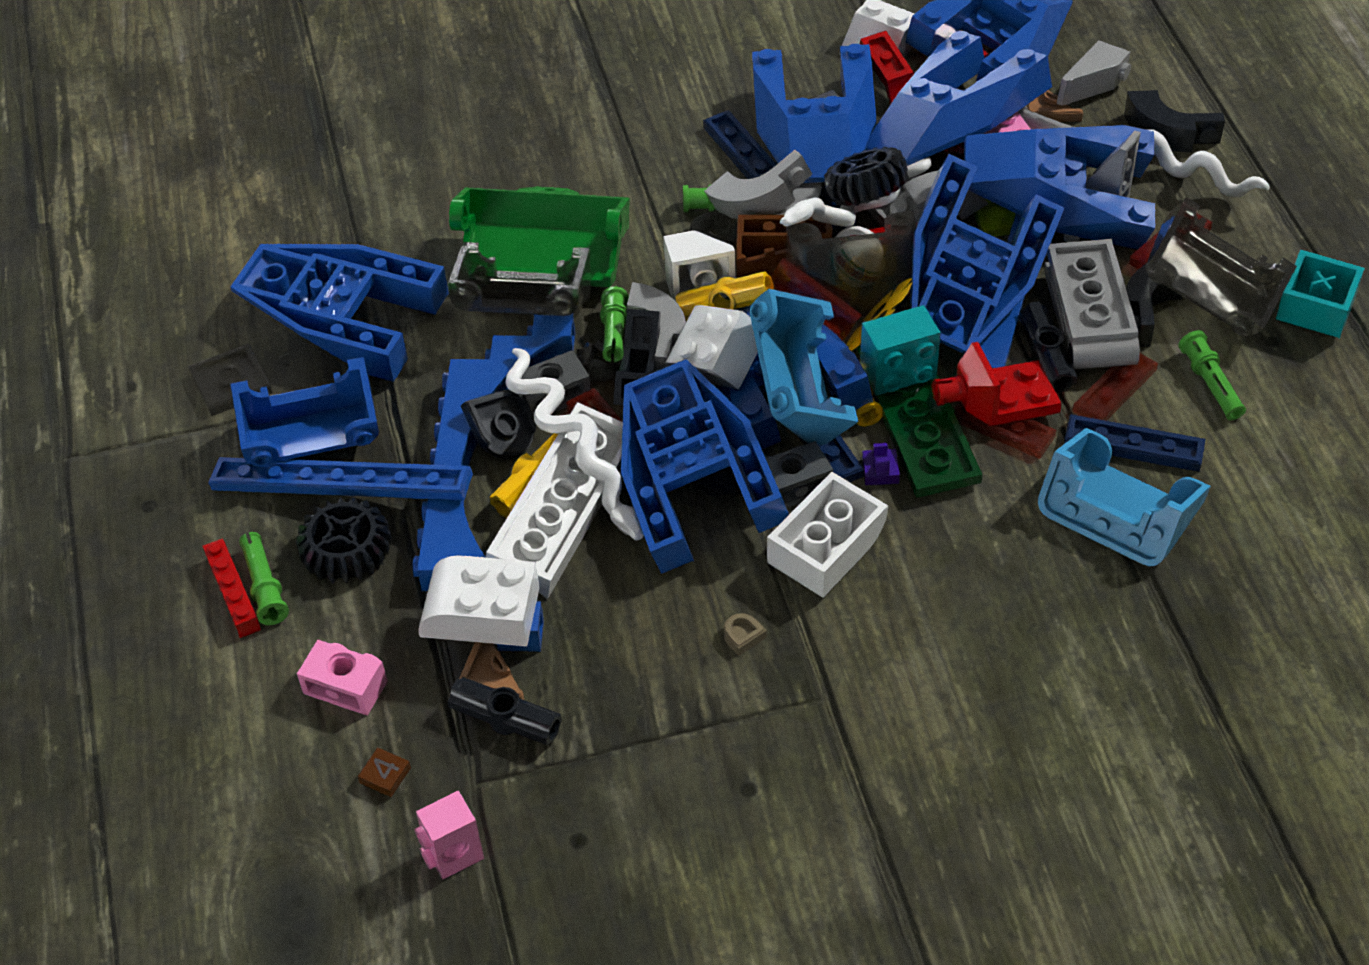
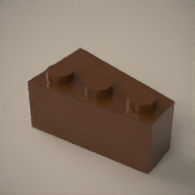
M738 215L737 278L764 271L771 278L832 264V225L819 222L810 217L805 221L786 227L780 224V220L784 215Z

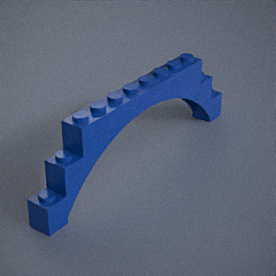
M535 312L533 325H528L527 336L493 335L491 349H486L485 359H450L449 371L444 372L442 378L445 397L439 398L438 412L441 422L435 423L434 438L435 442H437V447L431 448L430 465H470L471 457L478 442L471 431L461 405L465 401L508 389L506 386V375L518 359L512 353V350L515 348L523 349L530 355L528 367L572 350L574 351L576 333L572 312ZM428 499V501H423L422 520L425 523L424 528L418 529L417 545L418 549H420V555L414 556L413 575L414 577H419L421 590L428 591L434 566L440 560L451 556L486 557L480 550L469 528L465 515L464 500ZM541 601L536 602L528 645L497 644L498 651L541 652L544 628Z

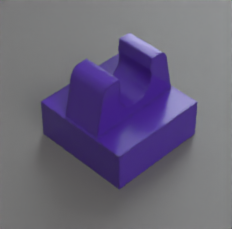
M874 443L873 450L862 451L865 485L899 484L900 474L896 449H888L887 443Z

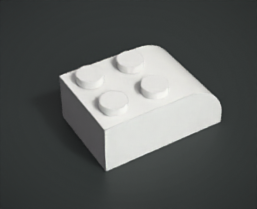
M696 305L665 362V366L668 367L687 359L713 385L739 390L758 353L751 317L739 310Z
M831 472L767 537V563L824 598L874 544L886 521L888 505Z
M451 556L440 560L433 569L419 624V636L423 638L527 646L540 588L536 562L472 556Z

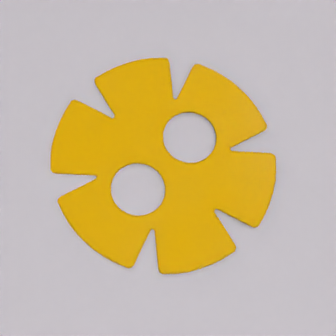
M910 278L900 283L893 293L891 290L870 311L863 321H871L873 314L884 303H886L885 307L872 320L877 319L886 310L887 312L884 316L891 315L895 311L892 308L900 303L908 293L912 282L908 286L907 284L912 279ZM862 325L854 331L847 343L851 351L861 343Z

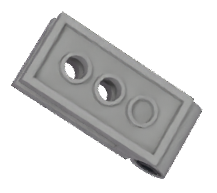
M1112 239L1050 244L1047 251L1049 262H1045L1044 272L1058 326L1064 333L1063 345L1074 370L1138 364L1140 356L1138 329Z

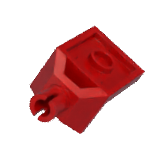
M979 342L971 343L957 365V375L932 381V393L937 406L957 401L962 402L968 413L989 426L1061 412L1062 403L1038 360L992 368Z

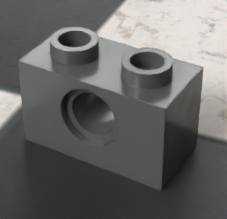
M573 350L528 367L521 378L535 379L547 377L555 378L562 383L565 389L564 399L554 412L592 398L589 375ZM548 394L524 395L533 416L537 406Z
M816 441L796 446L791 450L774 456L765 457L786 508L801 503L833 472V468Z

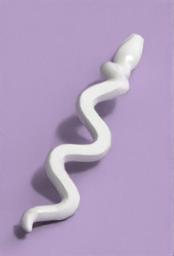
M1149 130L1154 131V152L1162 168L1171 176L1187 178L1197 168L1204 167L1210 173L1219 191L1232 198H1240L1254 188L1266 191L1270 189L1269 184L1263 178L1256 176L1249 177L1239 184L1232 183L1228 179L1218 158L1207 151H1197L1184 163L1179 162L1173 155L1165 137L1155 130Z
M927 157L908 165L907 172L909 178L927 171L931 166V158ZM900 188L898 191L891 192L889 196L870 201L868 204L862 203L858 206L852 204L848 207L841 205L840 208H834L824 205L820 198L803 200L785 212L784 217L780 220V224L787 227L812 217L814 220L822 223L850 227L855 223L857 212L882 207L893 202L899 197Z
M513 349L512 353L518 359L506 375L507 388L516 394H548L535 409L534 422L540 430L548 433L580 432L575 457L578 467L585 474L604 482L602 505L610 514V518L617 528L636 541L642 539L644 534L634 508L620 502L622 491L621 474L614 465L595 455L598 436L596 422L585 414L552 416L551 414L564 399V386L555 378L521 379L529 366L530 355L523 349Z

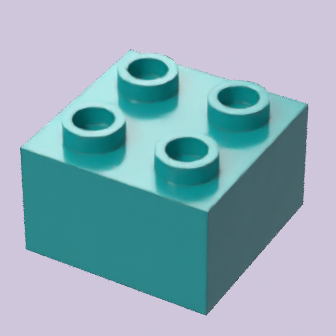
M1300 250L1284 288L1276 319L1340 338L1356 298L1365 268Z
M924 305L862 323L860 364L868 376L870 387L875 396L937 378L941 332Z

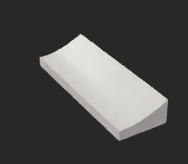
M577 402L571 414H585L596 422L598 436L595 455L614 465L619 473H621L623 422ZM579 431L558 433L486 552V558L536 562L540 587L539 593L546 599L549 598L602 506L604 482L585 474L578 467L575 460L577 443L580 437Z

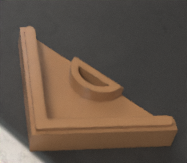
M1049 90L1026 105L1027 110L1059 122L1082 121L1083 110L1080 108L1073 109L1068 105L1061 106L1056 104L1058 96Z
M475 642L459 679L465 677L494 689L509 687L517 692L520 699L524 700L523 691L519 689L511 675L510 669L494 644Z

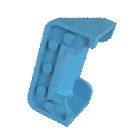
M773 289L766 290L751 305L750 317L770 411L778 422L806 443L816 441L819 446L825 445L858 423L854 406H841V399L827 397L816 347L826 340V334L821 333L822 325L825 319L830 320L834 317L831 302Z
M1085 428L1054 451L1038 496L1040 511L1047 518L1146 566L1158 565L1170 553L1205 502L1211 486L1195 478L1183 477L1173 484L1169 494L1108 466L1112 456L1110 442L1103 435Z

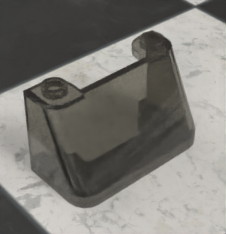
M1186 197L1166 216L1145 265L1148 277L1155 283L1164 284L1228 324L1235 333L1241 336L1259 333L1265 328L1297 266L1285 258H1282L1278 264L1266 263L1268 258L1263 254L1256 260L1205 229L1204 226L1207 219L1203 217L1198 219L1196 215L1200 205Z
M897 212L889 215L884 221L883 233L822 239L819 229L809 223L787 226L786 282L789 293L831 302L834 317L830 320L825 319V321L866 317L891 290L893 293L900 283L912 278L913 238L916 229L914 212ZM911 287L904 299L892 308L895 309L893 313L910 309ZM884 303L873 314V316L878 315L881 312V310L885 307L886 303Z
M463 242L448 282L450 300L455 307L464 311L553 316L571 315L583 307L590 297V249L573 247L572 255L568 261L558 260L557 274L497 271L496 257H489V259L484 257L479 251L478 242Z

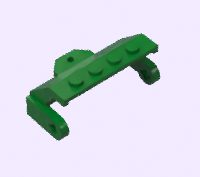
M536 186L519 188L517 191L465 187L452 199L449 209L450 229L453 231H464L461 259L455 265V277L480 279L481 283L486 284L507 280L516 286L529 285L530 282L542 283V286L546 288L560 287V284L572 285V288L577 290L591 289V286L611 287L616 279L621 241L629 229L630 198L580 195L579 192L568 188Z

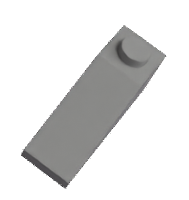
M1098 40L1061 79L1056 104L1063 106L1113 90L1122 80L1125 81L1130 73L1131 64L1128 63L1130 51Z
M1135 130L1098 166L1091 176H1086L1087 189L1129 198L1141 132Z

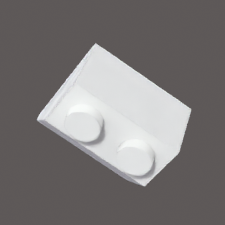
M866 0L855 12L842 46L859 44L861 38L886 30L905 58L914 48L905 42L911 17L914 13L881 0Z
M695 230L663 236L666 282L670 295L675 301V297L679 292L715 284L723 277L735 278V249L732 245ZM719 293L723 298L728 297L726 294Z

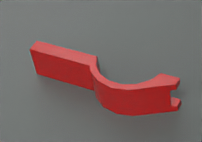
M885 30L861 38L859 44H869L872 68L885 86L891 105L899 91L914 75V72Z

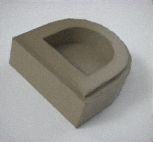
M745 613L730 616L724 624V639L738 656L767 638V630L754 617Z

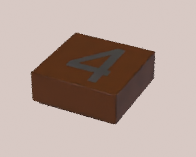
M377 747L358 775V780L360 784L392 797L410 771L411 765L408 760Z

